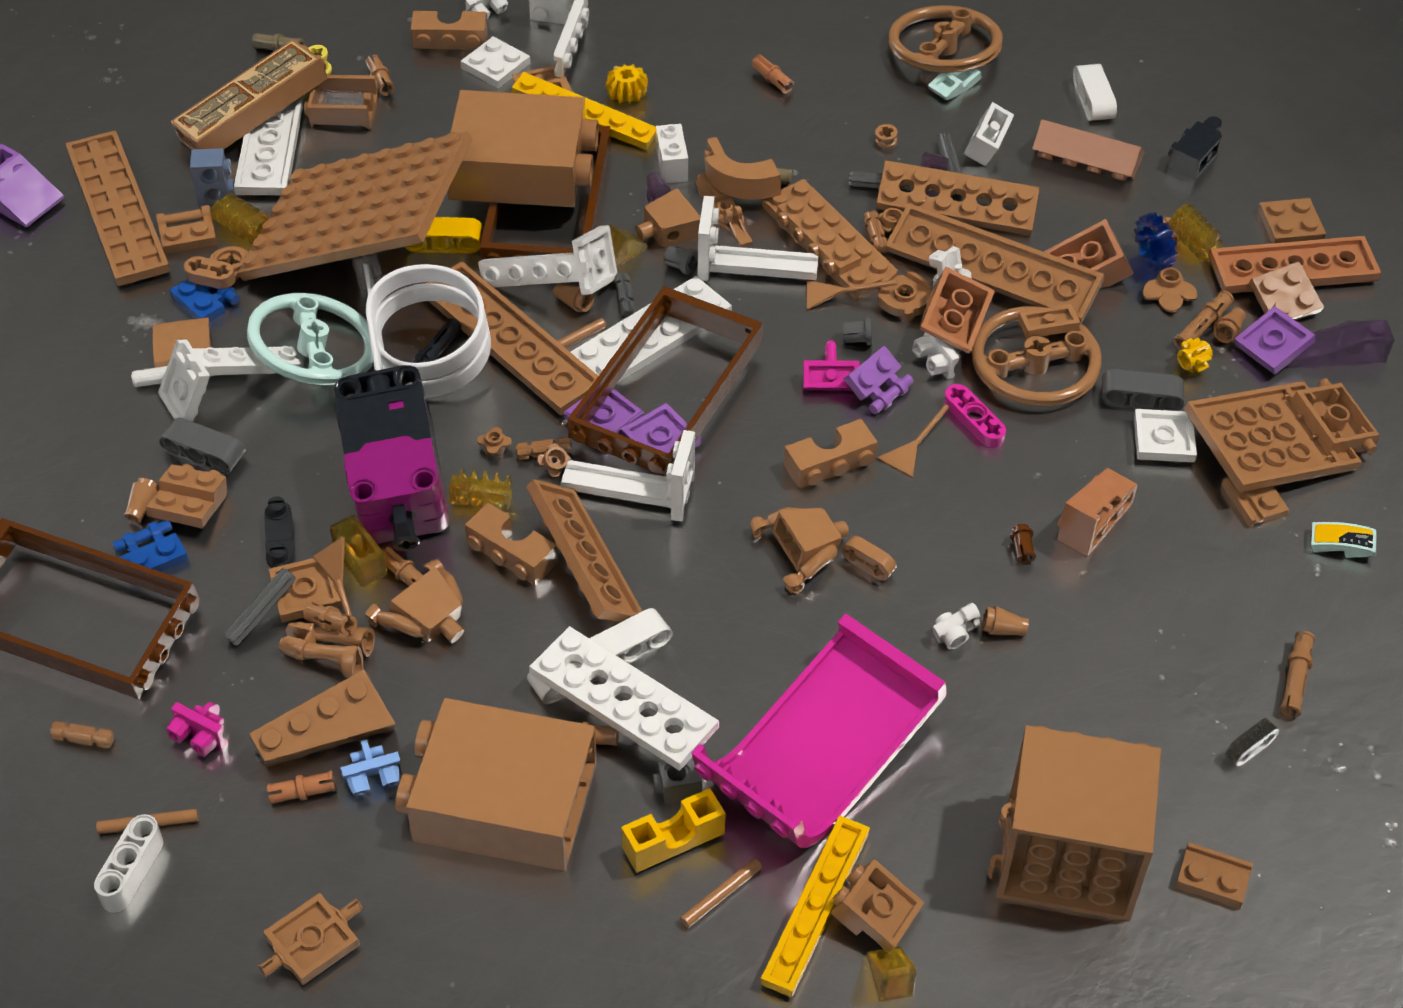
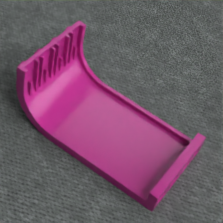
M846 613L838 621L839 631L729 754L713 762L708 758L705 747L701 744L691 753L695 764L694 770L703 779L711 780L719 786L720 790L727 797L739 801L751 815L757 819H763L775 833L782 838L787 837L800 848H807L816 844L833 830L839 815L844 817L947 696L945 681Z

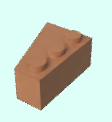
M1106 468L1065 502L1063 514L1057 523V526L1060 527L1057 540L1088 557L1132 505L1138 484Z

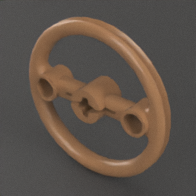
M938 5L915 9L900 16L890 27L888 44L895 56L910 66L932 72L954 73L976 69L992 61L1001 51L1003 36L1000 27L991 18L978 11L959 6ZM932 18H952L951 22L945 21L935 24L933 41L920 44L919 52L917 53L909 51L900 42V33L913 23ZM971 25L982 27L989 33L992 39L990 46L986 50L972 57L956 60L939 59V55H952L957 51L958 36L970 33Z
M1023 306L1001 311L986 320L980 327L971 351L972 363L976 373L989 388L1014 402L1032 406H1054L1073 401L1092 388L1099 376L1102 362L1101 350L1097 340L1082 323H1080L1078 331L1068 332L1062 341L1050 343L1044 337L1032 336L1025 341L1024 349L1021 351L1008 353L1002 349H995L989 353V356H986L984 354V345L988 337L996 329L1005 324L1018 321L1019 312L1043 309L1044 307ZM1083 355L1089 358V366L1083 378L1074 385L1059 391H1028L1017 388L1003 380L1007 377L1008 371L1023 368L1029 374L1040 375L1047 371L1049 361L1065 358L1068 361L1077 362L1083 358Z

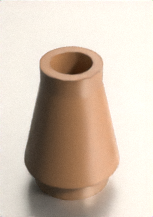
M557 283L553 289L554 297L563 301L576 312H586L594 303V293L581 295L580 285Z
M1233 308L1229 313L1218 319L1214 324L1215 337L1223 343L1235 341L1234 338L1240 334L1243 321L1246 318L1245 312L1241 308Z
M139 478L138 482L133 483L127 510L124 514L126 519L134 523H141L147 513L146 506L159 491V485L148 478Z
M995 605L993 608L986 607L981 629L988 632V635L1026 636L1029 619L1020 617Z

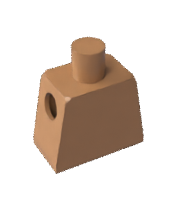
M674 189L645 206L644 223L636 225L635 230L640 240L653 236L658 244L665 248L670 245L697 240L701 216L678 189Z

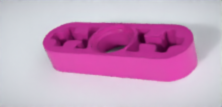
M961 384L950 385L946 389L944 405L949 406L948 410L981 444L988 448L1000 447L1005 440V425L966 386ZM971 412L979 413L982 416V418L971 419L967 414Z

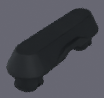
M275 496L269 499L268 506L264 512L266 562L271 568L290 564L293 561L291 507L282 497Z

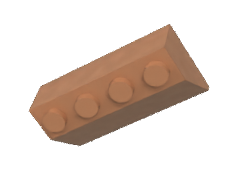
M1041 119L1032 148L1038 152L1037 157L1052 161L1053 157L1063 159L1062 164L1075 168L1077 164L1087 166L1086 171L1101 175L1102 170L1112 173L1111 178L1126 182L1127 177L1134 179L1145 152L1140 146Z

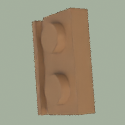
M1223 478V488L1249 527H1254V524L1260 522L1264 524L1288 516L1289 508L1274 486L1239 492L1231 479Z
M1188 842L1175 888L1241 909L1253 863Z

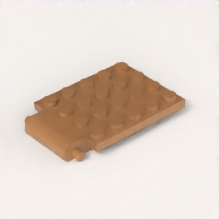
M1327 378L1322 379L1318 383L1319 387L1309 388L1304 381L1188 401L1184 408L1192 423L1239 492L1357 470L1360 468L1362 461L1356 453L1366 451L1367 454L1371 455L1378 450L1376 443L1380 435L1343 384H1331Z

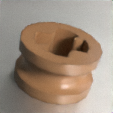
M890 124L878 126L875 130V142L884 148L895 146L898 141L897 128Z

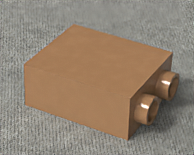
M460 90L451 133L468 131L472 137V142L448 189V199L575 207L578 186L591 187L593 155L583 153L584 151H597L598 120L585 119V97Z
M444 698L436 722L422 720L418 728L414 753L416 758L423 760L417 776L403 774L397 789L395 810L397 813L408 815L412 841L565 871L597 762L595 726Z

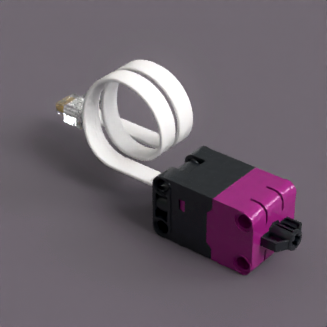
M378 252L352 258L359 288L362 291H368L366 318L375 371L345 376L336 382L334 387L337 404L336 415L342 438L345 459L344 469L349 493L366 539L373 544L393 541L394 549L408 551L420 544V539L417 536L441 532L449 524V514L433 420L426 398L446 395L471 382L481 372L488 360L491 349V337L481 294L468 277L454 269L430 264L403 267L383 277ZM421 282L443 283V284H432V283H430V284H418V285H413V286H409V287L402 288V289H400V290H398V291L392 293L391 295H389L391 292L395 291V290L398 289V288H401V287L406 286V285L414 284V283H421ZM423 301L449 302L465 308L478 319L473 334L464 345L453 353L434 361L424 363L403 362L391 357L384 350L381 332L385 322L393 313L410 304ZM442 377V378L435 379V380L422 381V380H428V379H434V378Z

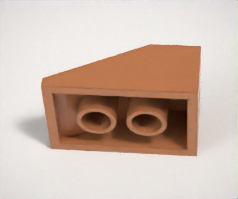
M1106 219L1044 251L1103 273L1104 281L1100 288L1109 287L1134 274Z
M945 267L929 296L919 330L969 354L995 290Z

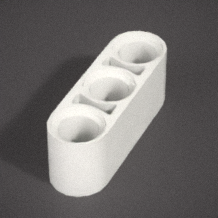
M1101 64L1075 66L1073 69V83L1088 120L1115 119L1117 115L1116 99Z
M143 814L136 816L129 822L97 875L94 889L104 910L116 913L126 909L161 851L163 838L154 817ZM134 861L133 863H131V864H129V865H125V864L128 863V862ZM113 889H117V891H115V892H113V893H108L109 891H111V890H113Z

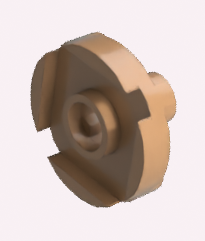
M897 272L888 274L881 280V282L897 280L898 284L879 288L877 300L879 307L903 321H911L915 316L924 313L931 294V286L927 279L913 272H906V275L898 276ZM906 293H909V294H910L909 296H902V295H900V294H903V295H904V294H906Z

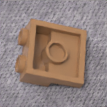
M171 464L159 479V491L146 506L147 516L203 528L227 496L226 476H222L216 470H210L209 472L195 470L189 464L181 466Z
M873 858L864 867L860 864L857 865L849 874L847 880L851 885L848 888L843 886L835 894L831 901L836 906L831 914L856 936L863 930L889 953L897 946L925 902Z

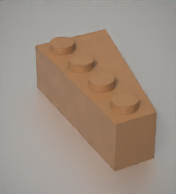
M363 669L252 731L249 735L265 766L269 767L318 751L336 748L339 745L353 741L364 740L377 734L395 731L396 724Z

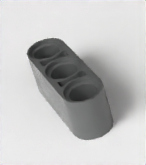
M1111 369L1102 376V401L1112 407L1180 411L1184 407V381L1181 377L1170 374Z
M180 417L173 421L159 439L160 446L167 453L207 469L216 470L224 475L229 474L246 453L245 446L238 439Z

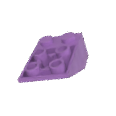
M0 144V213L27 228L63 200L64 195L20 153Z

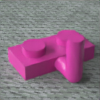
M830 340L825 344L823 352L825 360H803V390L853 391L844 378L856 369L860 363L859 361H837L836 343Z

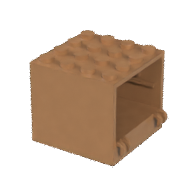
M1026 725L1009 795V802L1002 807L999 818L1001 829H1004L1006 821L1002 854H996L991 857L987 870L990 879L993 877L994 869L1000 871L996 897L1130 921L1153 855L1161 748L1152 747L1144 743L1134 744L1117 741L1110 737L1099 738L1074 731L1064 732L1052 730L1045 726Z

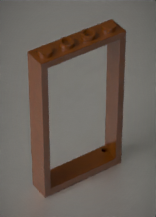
M599 125L598 153L582 235L596 228L611 147L610 126ZM489 203L480 243L481 260L574 252L570 248L493 243L492 240L501 203Z
M663 286L568 418L569 438L663 476L667 475L669 463L674 464L675 462L673 458L674 446L668 454L590 423L593 416L663 318L668 315L742 343L738 352L685 428L687 431L695 432V442L761 345L763 337L762 322Z
M2 518L0 520V569L14 547L19 545L176 599L130 677L0 632V650L140 700L144 691L151 687L159 666L166 662L169 650L175 639L180 638L182 635L184 624L190 614L195 613L198 608L200 598L194 584Z

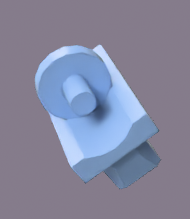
M367 740L360 741L361 751L350 754L354 764L341 767L344 784L348 783V787L354 797L370 792L367 777L379 774L383 788L397 786L400 782V757L398 751L383 755L382 745L369 748Z

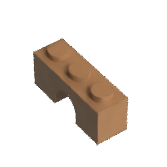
M413 11L411 22L413 49L476 50L487 41L486 12L462 11L460 20L455 23L446 24L438 20V11Z
M858 419L836 427L835 448L833 449L818 447L811 437L785 446L784 467L799 489L809 485H816L820 481L833 476H840L849 470L860 466H867L871 462L876 461L878 441L863 420Z
M486 503L465 524L468 545L473 550L481 551L489 556L495 564L503 565L513 571L521 580H527L536 586L558 564V550L555 543L536 531H533L525 539L519 541L509 540L508 538L512 535L511 516L490 503Z

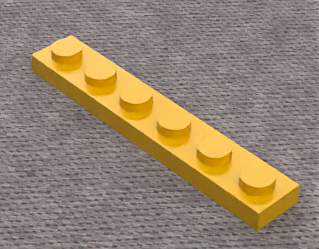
M526 72L520 75L511 89V93L583 97ZM585 97V119H596L599 125L610 126V135L614 138L645 151L649 148L656 137L655 126Z
M839 815L766 966L760 985L791 998L793 997L827 925L831 912L835 907L831 900L845 886L847 877L851 873L869 835L870 827Z

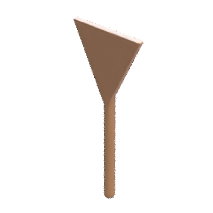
M807 280V310L840 293L894 286L898 284V281L890 280L844 288Z
M944 405L915 441L878 456L877 459L913 479L917 446L945 414L949 406Z
M341 537L313 557L336 582L346 615L352 616L343 588L345 537Z

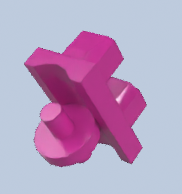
M176 702L171 708L173 719L166 728L168 737L171 740L182 743L189 733L195 737L190 741L191 748L203 757L215 747L223 750L228 744L227 740L223 739L224 728L222 724L224 718L218 716L220 710L217 704L209 702L204 707L196 705L191 710Z

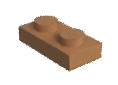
M1071 304L1019 312L1018 322L1027 339L1032 336L1042 337L1078 331L1080 329L1081 322Z

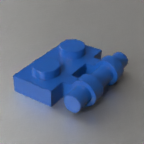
M188 279L169 289L171 298L193 318L209 317V322L225 313L224 303L230 302L232 305H235L240 299L232 286L226 289H217L192 283ZM215 289L217 292L212 295L209 291Z
M167 520L159 523L154 521L147 524L148 528L133 534L128 532L122 535V539L112 542L116 554L126 549L129 551V553L119 556V558L160 572L189 561L187 552L176 533L166 537L163 536L164 533L173 530L170 521ZM147 540H154V542L139 548L137 546Z

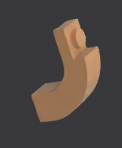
M717 137L707 139V150L704 151L705 172L708 182L715 189L726 195L741 199H765L781 195L780 173L773 159L756 163L736 162L727 157Z

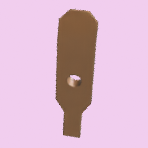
M706 172L698 174L695 186L702 200L704 196L715 197L714 208H719L718 224L720 228L731 232L741 248L752 245L753 241L744 227V216L742 215L741 207L735 204L731 196L715 189L708 182Z

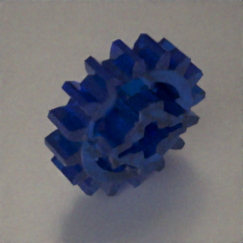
M1156 212L1139 217V220L1135 222L1137 228L1134 229L1136 233L1135 242L1139 244V254L1144 261L1148 260L1149 267H1154L1155 271H1162L1164 268L1172 267V264L1176 263L1174 256L1178 255V252L1175 250L1177 242L1172 238L1174 233L1169 227V223H1163V216H1157Z

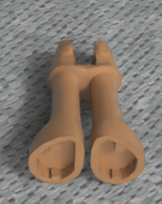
M289 623L286 628L288 636L281 638L278 649L283 654L300 661L318 659L338 663L343 676L349 678L363 670V656L368 657L372 653L375 634L372 628L357 627L353 634L350 635L348 633L346 636L333 629L330 631L324 630L315 623ZM319 642H328V643H335V644H340V645H344V646L323 645V644H318V643H319Z

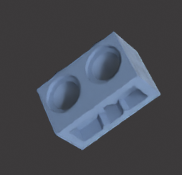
M224 149L191 150L190 171L198 206L230 205L231 194H235L234 178H229V175H231L230 159H225Z

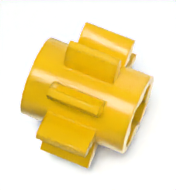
M1190 338L1180 343L1183 349L1178 351L1177 359L1183 369L1190 370L1191 373L1195 371L1199 373L1209 368L1207 361L1212 359L1213 353L1206 341H1200V338L1194 340Z

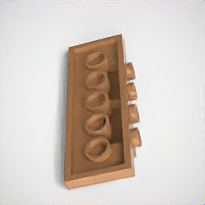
M805 179L781 189V195L762 199L761 206L777 221L778 225L785 229L792 236L793 240L800 244L808 253H814L818 256V263L823 267L826 274L831 275L842 287L881 282L885 276L897 272L898 276V270ZM877 288L848 293L854 299H857Z

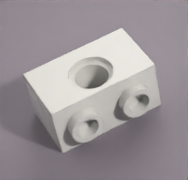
M992 102L981 117L964 154L986 166L998 150L1014 114Z
M681 124L656 126V153L662 183L687 182L688 154Z

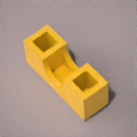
M711 788L681 800L680 810L667 821L656 823L652 814H649L622 826V848L634 870L638 873L725 834L726 813Z

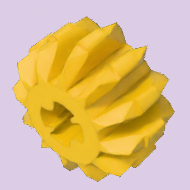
M623 64L622 67L614 66L613 70L608 71L606 90L607 94H610L611 100H618L620 104L624 101L630 104L631 101L639 102L641 97L646 96L648 78L647 74L643 72V68H635L634 64L631 66Z

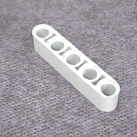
M649 608L589 639L630 664L666 645L672 638L673 632L656 609ZM576 661L570 662L566 665V667L569 669L580 668L582 666L581 663ZM530 672L528 673L527 680L544 704H552L565 698V696L532 676ZM602 677L593 678L590 682L594 683Z

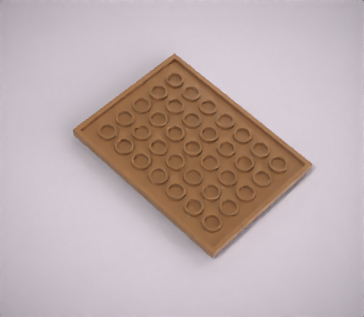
M468 131L452 132L435 139L431 137L414 144L406 143L401 147L385 148L376 153H364L355 158L347 160L343 158L334 163L326 165L322 163L313 168L294 171L290 176L288 186L282 190L280 198L276 205L273 206L271 214L263 224L258 237L254 240L248 255L243 259L237 274L242 281L423 243L472 142L471 135Z

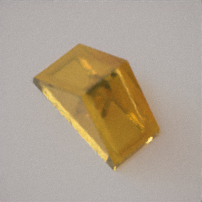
M609 224L617 268L647 249V244L632 232Z
M895 947L889 953L885 949L867 952L879 1002L913 996L917 975L916 967L901 947Z

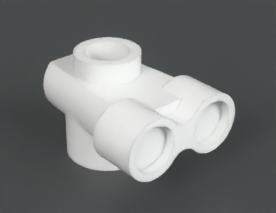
M972 602L962 607L960 611L953 615L951 612L940 615L935 620L936 624L933 626V634L939 643L944 642L948 649H955L963 645L969 639L966 631L969 632L981 625L979 610Z

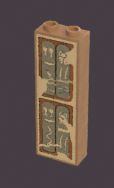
M292 39L170 122L179 140L191 150L225 149L328 79L324 69L326 64L320 55H314L306 45H301Z

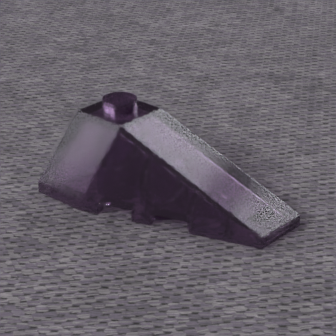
M1387 320L1343 321L1313 331L1316 342L1283 369L1386 363L1395 339Z

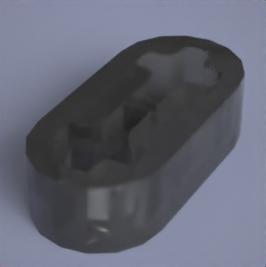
M1267 718L1262 719L1236 738L1227 748L1225 755L1236 766H1241L1267 747L1275 739L1279 729Z

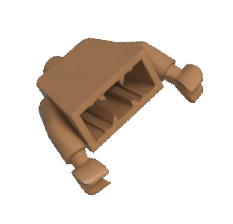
M784 507L768 515V518L765 520L758 516L752 518L750 522L754 538L762 536L767 529L773 527V534L798 572L783 578L787 585L784 587L794 595L799 594L804 589V581L807 578L813 577L822 567L836 558L841 540L847 538L849 534L848 525L845 521L832 522L826 511L822 508Z
M438 559L424 564L423 566L428 568L429 571L391 600L390 612H381L376 604H372L365 612L369 625L373 628L381 624L382 626L395 628L414 638H422L426 642H430L442 633L451 643H454L464 633V629L456 622L460 617L463 603L461 592L455 578L444 569Z

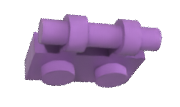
M885 345L844 378L860 401L869 395L873 400V403L869 405V409L874 414L889 408L892 405V400L897 396H903L908 391V387L913 383V378L909 374L904 375L902 378L897 377L895 372L901 368V365ZM884 382L889 387L886 392H882L879 388Z

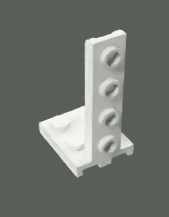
M529 0L530 20L565 25L554 51V60L557 61L554 69L556 77L563 78L566 69L571 67L572 53L577 52L578 38H582L584 27L586 28L588 24V0Z
M704 196L698 231V278L702 281H708L709 272L816 280L818 256L814 253L713 245L718 243L719 228L714 227V224H718L719 208H714L715 197Z
M609 225L598 226L573 240V253L481 260L478 262L480 275L492 287L579 282L581 295L592 294L614 281L617 274Z
M176 340L158 394L174 420L180 417L193 422L198 414V407L202 396L206 392L210 375L274 374L276 372L264 365L250 347L192 348L188 340ZM267 347L282 360L301 368L304 367L303 361L293 347Z
M683 430L681 441H675L673 449L675 462L674 464L669 463L666 476L570 460L566 464L560 486L581 493L671 508V520L682 522L685 503H688L691 481L693 482L695 477V432Z

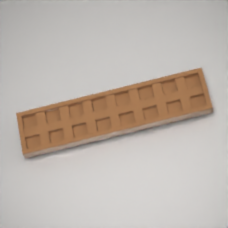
M116 130L65 143L117 286L170 272L168 261Z

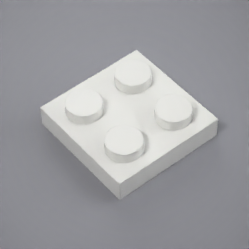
M491 37L461 60V69L499 89L512 79V74L521 72L531 62L530 56L495 37Z
M1135 409L1134 428L1137 459L1195 463L1197 452L1194 424L1185 411Z

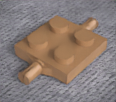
M318 893L263 931L264 937L274 949L275 955L259 964V970L267 978L271 973L284 966L292 971L302 985L306 984L360 946L359 939L350 930L347 921L363 911L362 905L355 898L339 910L330 905L321 893Z

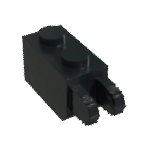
M1212 116L1203 123L1197 121L1191 129L1187 128L1178 143L1174 142L1169 149L1168 156H1170L1168 167L1195 180L1218 154L1219 143L1222 139L1221 132L1218 130L1222 125V120Z

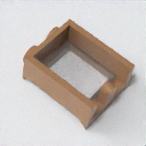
M327 75L328 79L309 91V100L305 101L304 114L306 117H309L311 127L314 124L363 125L371 130L379 101L375 76Z

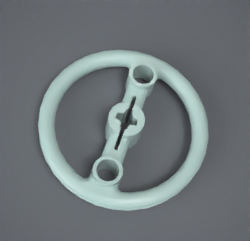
M289 293L270 298L261 303L249 317L247 340L250 348L264 365L286 378L313 385H335L340 378L366 373L374 363L367 320L352 307L338 300L317 294ZM285 308H292L294 310L293 320L301 326L297 350L303 356L309 357L308 369L282 360L266 347L260 335V325L268 315ZM318 309L345 319L358 330L365 343V352L358 362L344 369L336 370L332 368L333 357L325 351L329 327L326 323L316 318Z

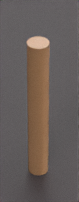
M600 318L557 341L567 348L606 328V322L603 318Z
M197 808L150 814V816L155 818L158 826L199 821ZM136 816L97 821V833L106 834L124 831L129 822Z
M756 858L749 861L680 917L681 923L686 928L693 925L762 869L760 861Z

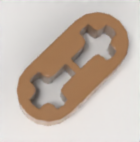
M196 256L191 257L184 264L186 277L192 283L217 289H226L235 283L236 278L233 266L227 262Z
M852 536L842 547V553L850 563L878 580H887L897 568L895 560L888 553L859 536Z

